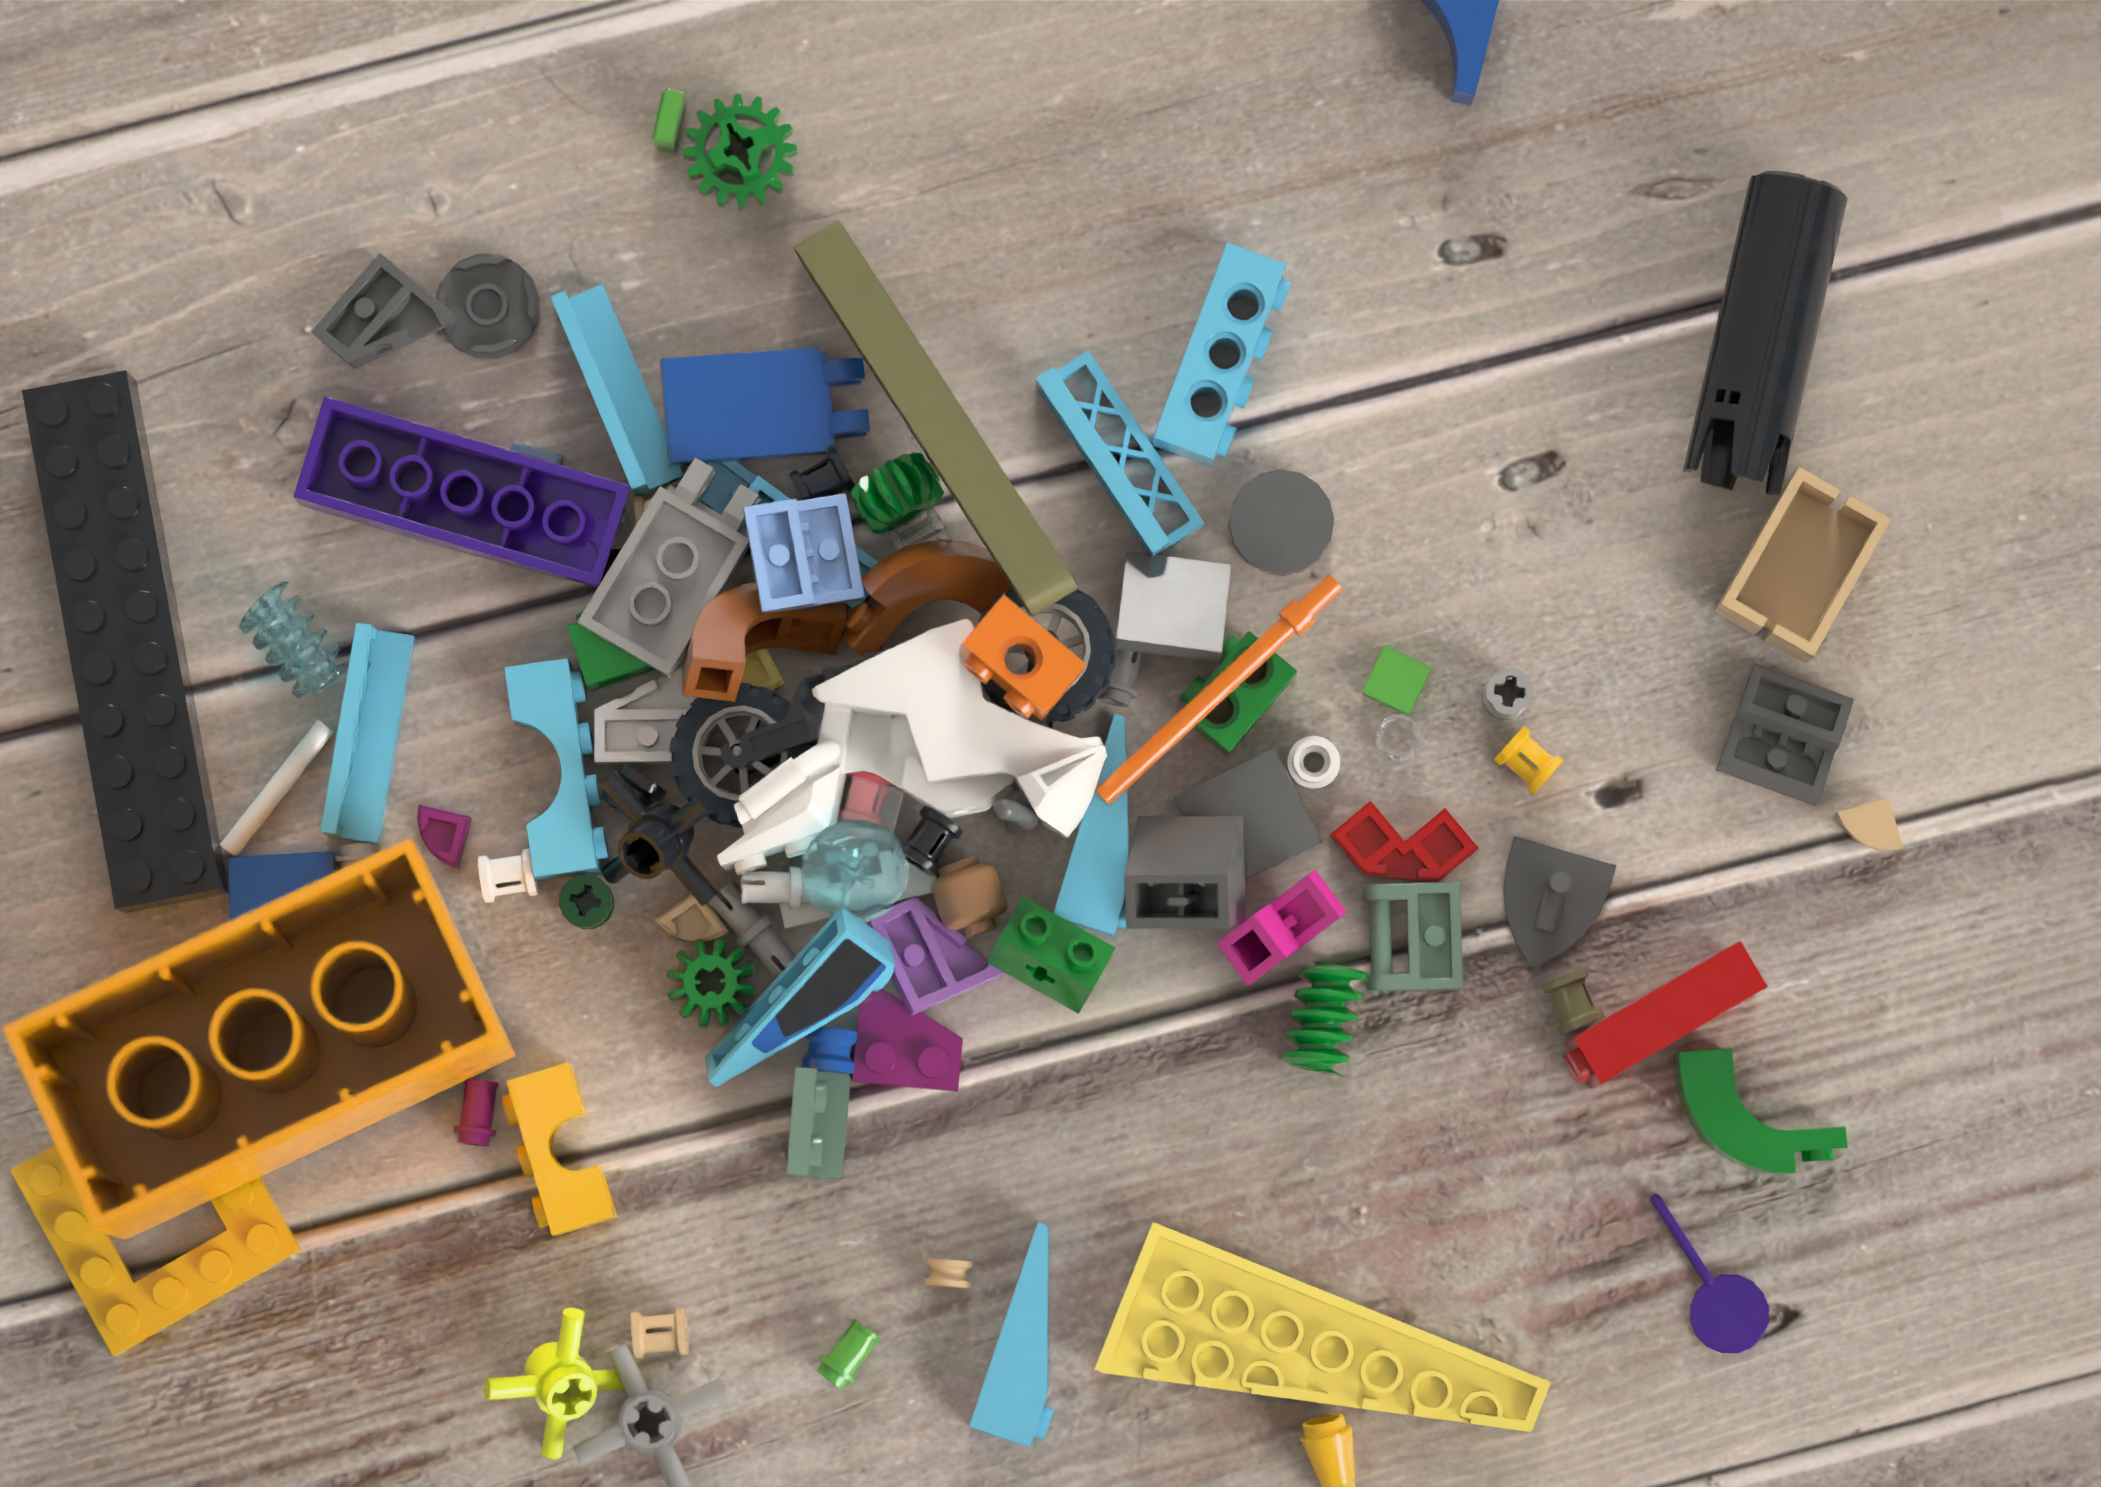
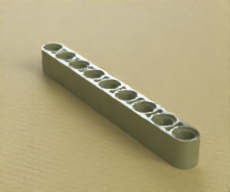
M836 220L795 245L793 248L810 278L1031 617L1035 616L1077 590L1076 583L1063 561L841 222Z

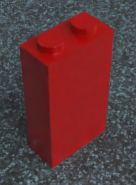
M1740 940L1564 1042L1569 1053L1562 1056L1563 1060L1578 1084L1582 1081H1587L1590 1088H1594L1766 989L1768 986Z

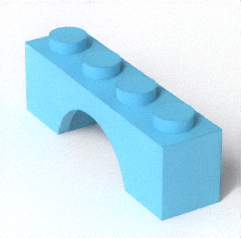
M568 658L504 667L512 721L518 726L533 729L547 737L554 745L561 763V783L554 801L542 815L526 824L533 877L538 881L601 872L599 859L608 858V847L604 826L595 827L592 807L601 806L597 775H587L585 755L594 753L590 723H580L578 702L586 701V689L582 671H573L572 663Z

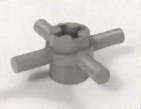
M628 1344L608 1352L628 1399L620 1410L617 1426L573 1445L580 1464L584 1465L628 1445L637 1452L654 1454L668 1487H692L673 1444H675L682 1432L683 1418L728 1398L721 1379H716L674 1399L663 1391L648 1390ZM646 1406L652 1412L662 1411L665 1415L666 1421L660 1423L658 1428L660 1435L650 1438L649 1434L641 1432L638 1428L639 1411Z

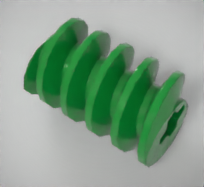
M1313 961L1316 966L1301 968L1298 975L1312 986L1296 989L1294 997L1306 1004L1307 1008L1291 1010L1290 1018L1302 1025L1303 1029L1287 1031L1285 1039L1299 1048L1298 1050L1283 1052L1281 1060L1296 1068L1344 1077L1333 1070L1332 1066L1333 1064L1349 1062L1350 1057L1337 1049L1336 1046L1337 1043L1353 1041L1354 1035L1341 1028V1023L1358 1020V1014L1345 1007V1004L1348 1001L1362 1000L1363 996L1362 993L1349 986V984L1353 980L1366 979L1367 973L1345 966Z

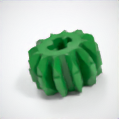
M914 452L902 454L897 459L888 460L884 465L874 468L870 474L862 477L851 491L857 512L873 533L892 532L900 526H906L914 519L920 518L926 511L933 509L944 494L940 485V478L932 464L928 463L922 453Z
M722 938L716 939L712 955H708L706 945L702 939L695 940L694 948L699 958L693 961L686 952L680 950L676 957L688 967L686 972L676 969H669L667 972L669 979L684 982L683 987L669 991L668 997L671 1001H678L686 997L690 998L679 1011V1015L684 1019L690 1017L699 1006L701 1008L698 1016V1025L700 1027H708L711 1011H716L718 1022L722 1027L728 1026L730 1020L725 1010L726 1007L731 1005L740 1015H744L748 1010L743 1003L736 999L738 993L748 997L756 996L757 989L755 987L740 984V979L751 977L756 973L755 967L753 965H745L735 969L734 966L743 958L745 952L740 947H737L724 959L726 941ZM721 970L725 974V979H720V982L725 985L722 993L717 995L715 992L710 991L703 996L698 987L704 986L698 980L701 974L707 971L709 974L714 975Z

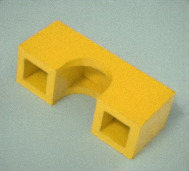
M567 1062L506 1081L509 1093L501 1095L502 1103L509 1125L519 1124L525 1143L516 1146L524 1176L534 1175L540 1195L532 1197L531 1200L539 1227L549 1226L551 1235L557 1236L616 1218L617 1214L603 1167L596 1165L583 1170L571 1171L558 1162L553 1151V1141L558 1129L568 1121L587 1116L573 1065Z

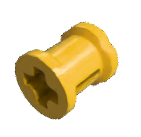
M1524 725L1493 761L1498 766L1505 764L1528 784L1527 791L1533 796L1564 760L1559 755L1552 757L1529 737L1530 729ZM1519 752H1522L1528 759H1530L1538 767V769L1534 768L1527 760H1525L1519 754Z

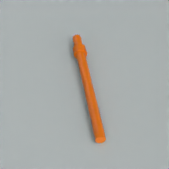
M1328 574L1299 602L1293 599L1278 613L1280 619L1095 789L1100 798L1107 805H1110L1294 634L1300 637L1315 623L1313 617L1343 590L1340 584Z

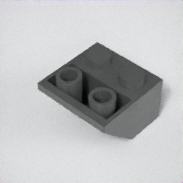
M1243 815L1139 816L1124 875L1126 929H1230L1246 921Z

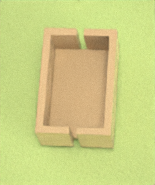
M1798 467L1787 481L1714 612L1754 635L1762 628H1765L1769 631L1765 638L1766 642L1806 664L1815 656L1892 519L1852 496H1849L1841 504L1838 511L1831 509L1828 506L1837 498L1840 489Z

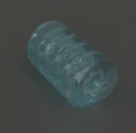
M284 581L270 588L249 607L240 621L239 628L244 634L258 631L253 638L252 644L257 650L270 648L265 659L270 666H278L284 663L279 672V677L284 683L297 680L293 686L292 694L297 699L316 695L337 682L348 672L349 661L335 665L333 661L341 647L338 644L325 649L320 646L328 631L325 628L311 633L307 630L315 615L311 611L300 616H296L293 613L302 599L299 595L283 600L280 596L289 584L287 581Z

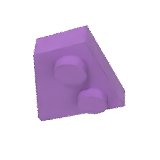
M917 897L871 915L865 921V924L884 936L891 943L895 962L891 978L910 1017L993 981L1004 973L986 963L987 959L966 943L968 938L958 930L952 931L945 928L943 923L936 917L935 912Z

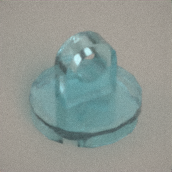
M844 820L825 828L809 843L802 858V883L810 903L819 911L821 909L832 917L842 906L866 923L885 915L894 907V902L899 898L901 892L903 895L908 885V861L899 839L886 827L868 820Z

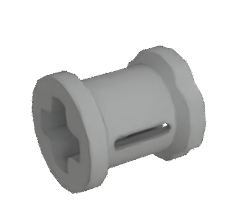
M1503 668L1497 674L1491 676L1485 684L1482 692V703L1486 711L1493 717L1500 720H1512L1520 716L1530 704L1533 697V685L1523 671L1515 668ZM1505 681L1513 683V692L1521 694V698H1516L1510 707L1502 705V696L1494 694V690H1499Z

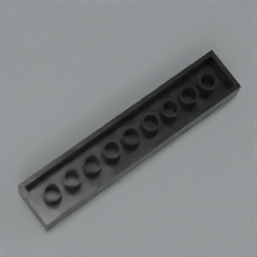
M124 370L22 390L114 907L123 913H130L228 894V882L221 845H219L220 838L137 381Z

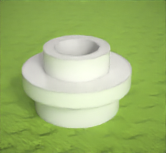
M1308 736L1300 739L1293 745L1287 758V767L1290 776L1297 784L1308 789H1319L1329 785L1337 776L1340 769V756L1336 747L1329 740L1320 736ZM1315 753L1323 759L1324 765L1319 772H1309L1304 767L1303 760L1308 754Z

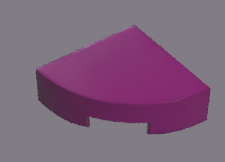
M418 805L417 824L425 845L438 860L450 867L459 869L472 818Z

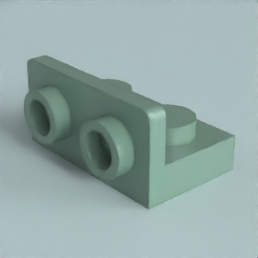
M795 1067L787 1175L837 1180L842 1178L851 1080L849 1074L818 1071L815 1068Z

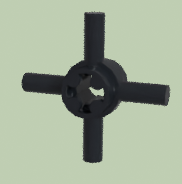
M613 771L599 783L630 821L627 832L618 842V856L602 868V874L609 883L615 884L629 873L641 879H652L659 876L664 870L671 869L701 906L708 903L718 894L687 856L690 844L694 838L695 831L693 826L716 808L715 800L710 794L703 792L682 808L671 803H660L646 808L616 771Z

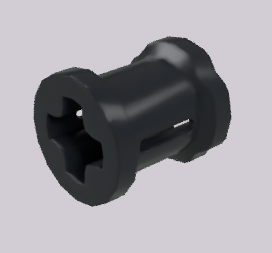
M836 449L828 452L826 460L801 473L797 470L789 473L802 500L833 496L845 490L851 493L855 486Z
M923 806L919 812L922 817L905 844L898 843L894 850L901 858L915 868L930 876H934L938 871L937 861L953 838L959 839L963 831L946 816L928 806Z

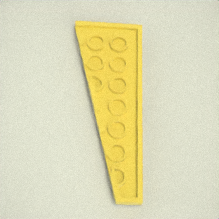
M1152 1222L1094 1368L1107 1374L1532 1432L1551 1384L1550 1381Z

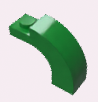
M1732 1048L1686 1051L1673 1054L1676 1089L1686 1117L1698 1135L1713 1150L1729 1161L1762 1173L1793 1174L1796 1173L1794 1152H1801L1802 1162L1834 1160V1150L1848 1148L1846 1126L1781 1130L1769 1127L1755 1119L1745 1109L1737 1094Z

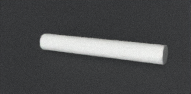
M317 719L219 845L237 857L333 735L334 731Z

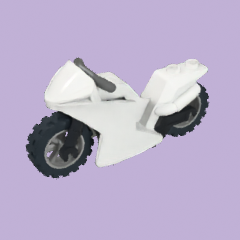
M1078 587L1077 590L1038 613L1053 614L1047 631L1058 641L1059 638L1056 632L1062 617L1076 627L1080 633L1079 635L1059 642L1068 649L1083 644L1084 656L1082 661L1087 664L1082 674L1042 721L1033 713L1028 719L1021 716L1003 699L1007 692L992 679L986 684L981 682L962 665L966 657L959 652L961 644L974 630L970 620L963 619L931 629L877 655L874 652L864 654L863 660L837 669L833 666L823 668V673L806 677L800 681L791 703L769 688L752 686L750 683H740L735 702L696 698L690 704L692 707L685 715L682 713L675 725L677 730L674 737H671L669 751L672 753V763H670L672 775L676 779L679 791L688 802L703 792L713 797L716 808L706 817L719 824L743 828L745 835L717 855L720 866L725 870L735 868L737 875H741L743 871L750 872L765 867L767 865L765 857L785 851L789 858L816 849L817 844L815 840L828 836L836 827L846 774L860 771L870 772L882 777L902 789L910 797L936 810L947 818L987 811L994 805L995 815L1005 820V828L1012 834H1019L1035 828L1040 818L1044 827L1062 837L1068 838L1083 818L1093 798L1104 761L1107 757V751L1100 737L1077 738L1053 730L1052 727L1053 722L1069 721L1075 718L1074 715L1079 714L1083 710L1085 712L1096 703L1095 700L1101 693L1104 694L1109 686L1112 671L1115 669L1116 655L1115 638L1105 613L1090 595H1086ZM1011 589L1006 593L1004 591L1001 592L992 600L994 603L988 608V610H984V612L980 616L978 623H980V621L986 616V614L992 609V607L998 602V600L1003 595L1010 599L1027 615H1029V613L1027 612V610L1025 609V607L1023 606V604L1021 603L1013 589ZM1021 649L1009 651L1010 653L1025 654L1028 659L1015 674L1024 675L1033 670L1034 662L1029 653ZM1004 656V662L1006 667L1008 668L1006 657ZM737 717H751L746 732L740 739H737L726 721ZM760 721L767 725L757 729ZM719 726L729 744L723 745L721 748L705 747L709 736ZM703 756L723 758L727 764L710 779L705 770ZM779 765V767H777L775 770L770 769L771 767ZM735 771L740 777L741 794L726 792L718 786ZM759 772L766 775V777L750 788L749 777ZM1012 790L1019 791L1017 801L1003 797Z

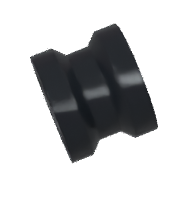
M625 763L618 770L619 776L646 808L651 807L654 802L661 801L667 793L656 783ZM604 791L600 799L624 815Z

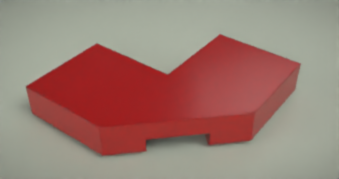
M1370 801L1329 835L1362 876L1428 883L1440 882L1479 849L1446 808L1404 841Z

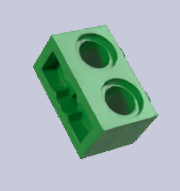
M1250 631L1241 640L1232 635L1223 645L1220 663L1217 662L1220 665L1207 680L1198 675L1181 694L1179 700L1186 706L1259 638ZM1277 653L1271 655L1263 663L1266 668V676L1262 681L1255 684L1243 681L1225 698L1232 708V716L1227 722L1213 724L1204 717L1194 727L1198 733L1227 757L1296 677L1298 671Z

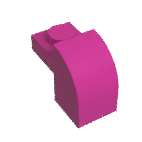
M1314 870L1216 944L1246 985L1249 986L1314 939L1323 930L1345 915L1347 911L1318 872Z

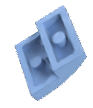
M846 493L802 501L790 499L743 507L761 613L827 606L864 599V590Z

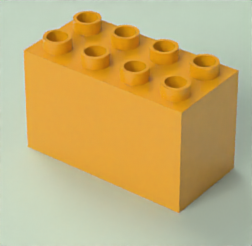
M411 838L2 1027L95 1231L125 1240L517 1057L430 869Z

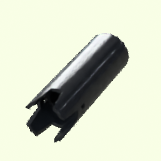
M1764 171L1760 174L1752 175L1749 179L1683 467V472L1691 473L1692 471H1697L1703 455L1701 482L1732 490L1738 476L1763 482L1768 470L1765 493L1768 495H1779L1781 492L1848 200L1839 187L1823 180L1819 181L1805 177L1802 174L1784 171Z

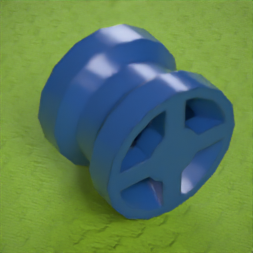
M820 1027L804 1036L809 1045L808 1053L802 1057L801 1067L815 1068L818 1071L854 1074L855 1063L850 1058L851 1047L857 1042L858 1031Z

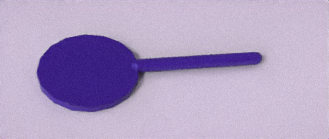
M1653 1194L1650 1198L1652 1204L1704 1283L1696 1291L1690 1304V1322L1695 1335L1706 1347L1720 1353L1737 1354L1752 1348L1764 1336L1769 1324V1305L1764 1293L1753 1281L1740 1275L1722 1274L1713 1278L1660 1195Z

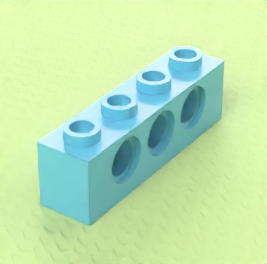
M1227 242L1155 431L1153 446L1212 467L1216 454L1226 458L1236 432V427L1227 425L1234 406L1245 408L1255 379L1246 376L1253 357L1263 360L1273 330L1264 327L1270 310L1272 308L1281 312L1292 283L1283 279L1286 269L1285 263ZM1240 296L1250 298L1256 304L1257 313L1248 320L1234 318L1228 310V304L1232 299ZM1228 345L1236 350L1239 361L1231 368L1221 369L1211 362L1209 353L1216 346ZM1203 393L1211 394L1218 399L1221 409L1213 417H1200L1191 408L1193 398Z

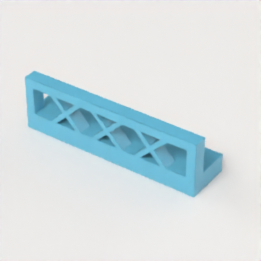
M603 284L568 298L565 291L551 296L634 495L644 496L658 490L659 486L663 488L681 480L684 475L680 465L669 466L666 432Z
M1089 350L1057 371L1052 367L1036 378L1037 390L1147 554H1151V556L1160 555L1204 526L1205 523ZM1084 367H1086L1097 384L1093 404L1076 401L1063 382ZM1102 393L1112 408L1099 406ZM1083 411L1092 412L1090 421ZM1097 413L1120 418L1126 427L1122 447L1107 445L1103 442L1095 430ZM1131 436L1141 451L1128 449ZM1112 454L1121 455L1119 464ZM1126 457L1149 461L1155 470L1151 491L1133 487L1123 472ZM1160 479L1171 495L1157 492ZM1141 497L1150 499L1148 507ZM1155 500L1178 504L1188 522L1166 536L1153 516Z
M356 622L320 832L328 837L376 845L381 843L416 639L413 635L381 631L371 624Z

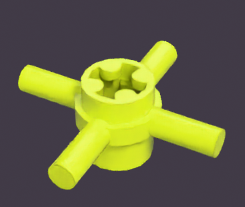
M566 1308L563 1310L558 1342L542 1344L530 1354L524 1367L525 1376L487 1378L483 1384L484 1396L487 1400L533 1397L539 1407L547 1412L541 1454L549 1459H558L562 1456L567 1421L579 1418L587 1413L595 1402L597 1392L624 1390L615 1369L592 1371L586 1360L578 1355L584 1320V1312L578 1308Z

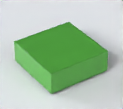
M666 88L665 91H662L652 135L658 150L676 153L687 104L683 92Z
M1385 645L1361 694L1408 717L1432 668Z

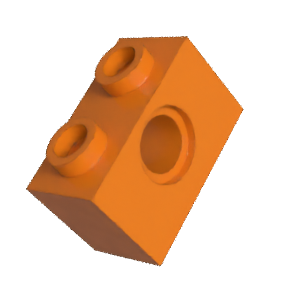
M1005 595L998 600L963 641L959 650L966 657L962 665L974 677L985 684L992 679L1007 692L1003 699L1012 709L1027 719L1033 713L1041 721L1082 674L1087 665ZM1014 649L1024 650L1032 657L1034 668L1024 675L1014 674L1006 667L1004 656Z

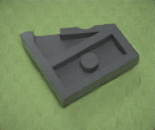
M379 253L311 332L355 369L451 326L458 318L401 269Z

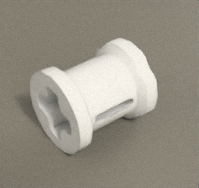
M523 849L521 855L492 860L487 855L478 856L480 884L485 903L494 902L495 896L526 891L530 896L538 895V881L533 877L530 849Z

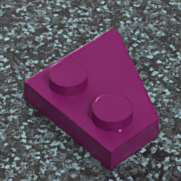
M883 988L876 992L872 991L859 1004L858 1036L855 1044V1065L852 1082L958 1092L963 1038L921 1012L910 1017L903 1001Z

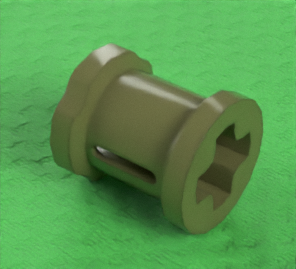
M1586 968L1541 985L1544 993H1550L1561 1020V1024L1558 1027L1560 1035L1605 1018L1602 1010H1596L1587 988L1585 979L1588 977Z

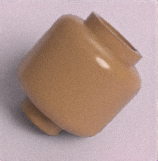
M973 856L939 868L940 877L932 883L931 891L945 928L952 931L964 929L967 938L996 929L997 926L994 918L1003 914L1008 904L995 867L987 862L980 863L978 856Z

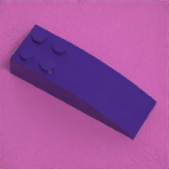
M324 396L293 497L300 506L492 561L599 587L608 563L630 485Z

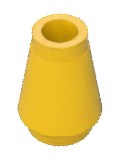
M1329 1414L1304 1422L1302 1424L1304 1435L1300 1440L1321 1487H1356L1354 1482L1352 1426L1346 1425L1344 1415Z

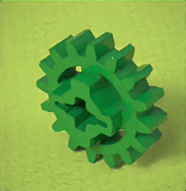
M735 94L733 106L725 107L724 103L719 98L714 99L716 112L710 116L702 110L696 113L702 125L701 128L686 129L687 138L694 142L695 146L684 148L683 157L685 160L697 162L687 170L690 180L703 177L704 180L699 187L700 194L705 197L714 190L717 191V203L720 207L724 208L730 197L736 198L740 210H746L747 199L755 196L761 206L766 205L764 191L770 188L774 192L781 194L784 189L778 178L780 174L784 176L794 175V166L785 161V158L796 156L797 146L796 144L783 142L793 134L790 124L776 125L781 117V112L777 107L769 110L767 113L762 112L763 101L761 97L757 96L752 101L751 106H744L741 94ZM737 120H750L758 123L761 127L753 130L739 125ZM719 128L721 135L717 146L708 150V154L705 155L710 136ZM730 134H734L737 142H741L745 149L749 148L747 150L749 156L747 160L750 170L745 168L743 161L740 162L738 157L733 155V143ZM775 149L773 163L762 176L759 169L763 158L772 154V150ZM729 174L742 179L744 184H730L722 181L719 177Z

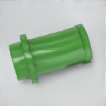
M853 1319L849 1328L828 1356H820L819 1360L822 1364L817 1369V1372L841 1390L848 1382L853 1385L856 1380L852 1376L874 1346L880 1342L881 1338Z

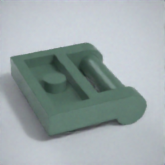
M1460 882L1364 885V902H1369L1371 975L1366 977L1367 992L1463 989ZM1406 901L1408 974H1393L1390 907V902Z

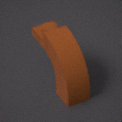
M955 540L917 543L892 553L877 563L861 578L862 585L871 598L867 603L861 602L852 610L846 620V629L842 634L852 649L862 657L870 652L875 654L902 620L913 610L926 603L938 600L958 601L972 607L982 615L984 610H988L994 603L992 600L1003 591L1006 593L1012 587L988 550L981 546Z
M756 582L743 584L721 593L704 607L695 623L682 670V695L735 702L746 665L745 656L757 650L785 648L836 655L847 618L846 603L761 613Z

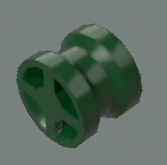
M578 875L570 878L563 885L559 894V907L562 915L572 925L581 929L593 930L603 926L611 918L614 911V896L611 889L600 878L593 875Z

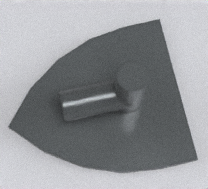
M1514 836L1507 860L1503 886L1505 911L1515 943L1533 969L1560 956L1584 936L1601 912L1610 890L1616 865Z

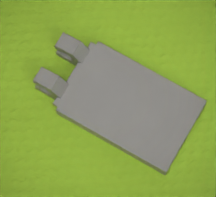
M694 458L677 488L669 485L666 490L659 486L577 621L580 626L668 678H671L688 650L699 614L711 600L723 592L750 547L747 530L745 529L743 507L759 505L762 501L759 498V494L740 484L722 515L700 503L699 501L704 497L717 474L711 466L697 458Z

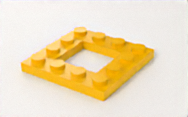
M56 1145L10 1170L112 1356L121 1354L302 1250L262 1177H259L211 1200L227 1229L226 1231L136 1282L111 1236L95 1231Z

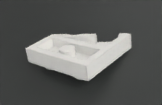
M683 667L674 671L671 678L664 676L656 681L653 679L621 699L616 698L594 709V762L596 765L672 763V753L669 750L671 737H674L677 730L675 725L682 713L685 715L692 707L690 704L698 698L682 695Z

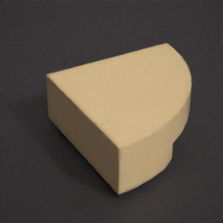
M1889 797L1835 813L1843 830L1862 845L1886 852L1903 849Z
M692 894L655 919L659 926L667 933L687 942L694 943L698 939H702L704 943L711 942L729 934V931L709 903L701 906Z

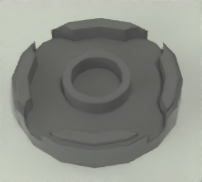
M476 254L460 260L450 269V272L444 277L443 282L441 281L436 291V299L458 318L453 325L442 329V333L457 350L475 358L497 359L516 352L531 338L540 318V297L532 277L518 263L500 254Z
M1282 469L1261 473L1243 485L1232 503L1229 520L1233 546L1243 560L1256 569L1258 568L1263 572L1279 576L1303 572L1317 562L1331 542L1334 526V516L1330 500L1319 484L1302 473Z

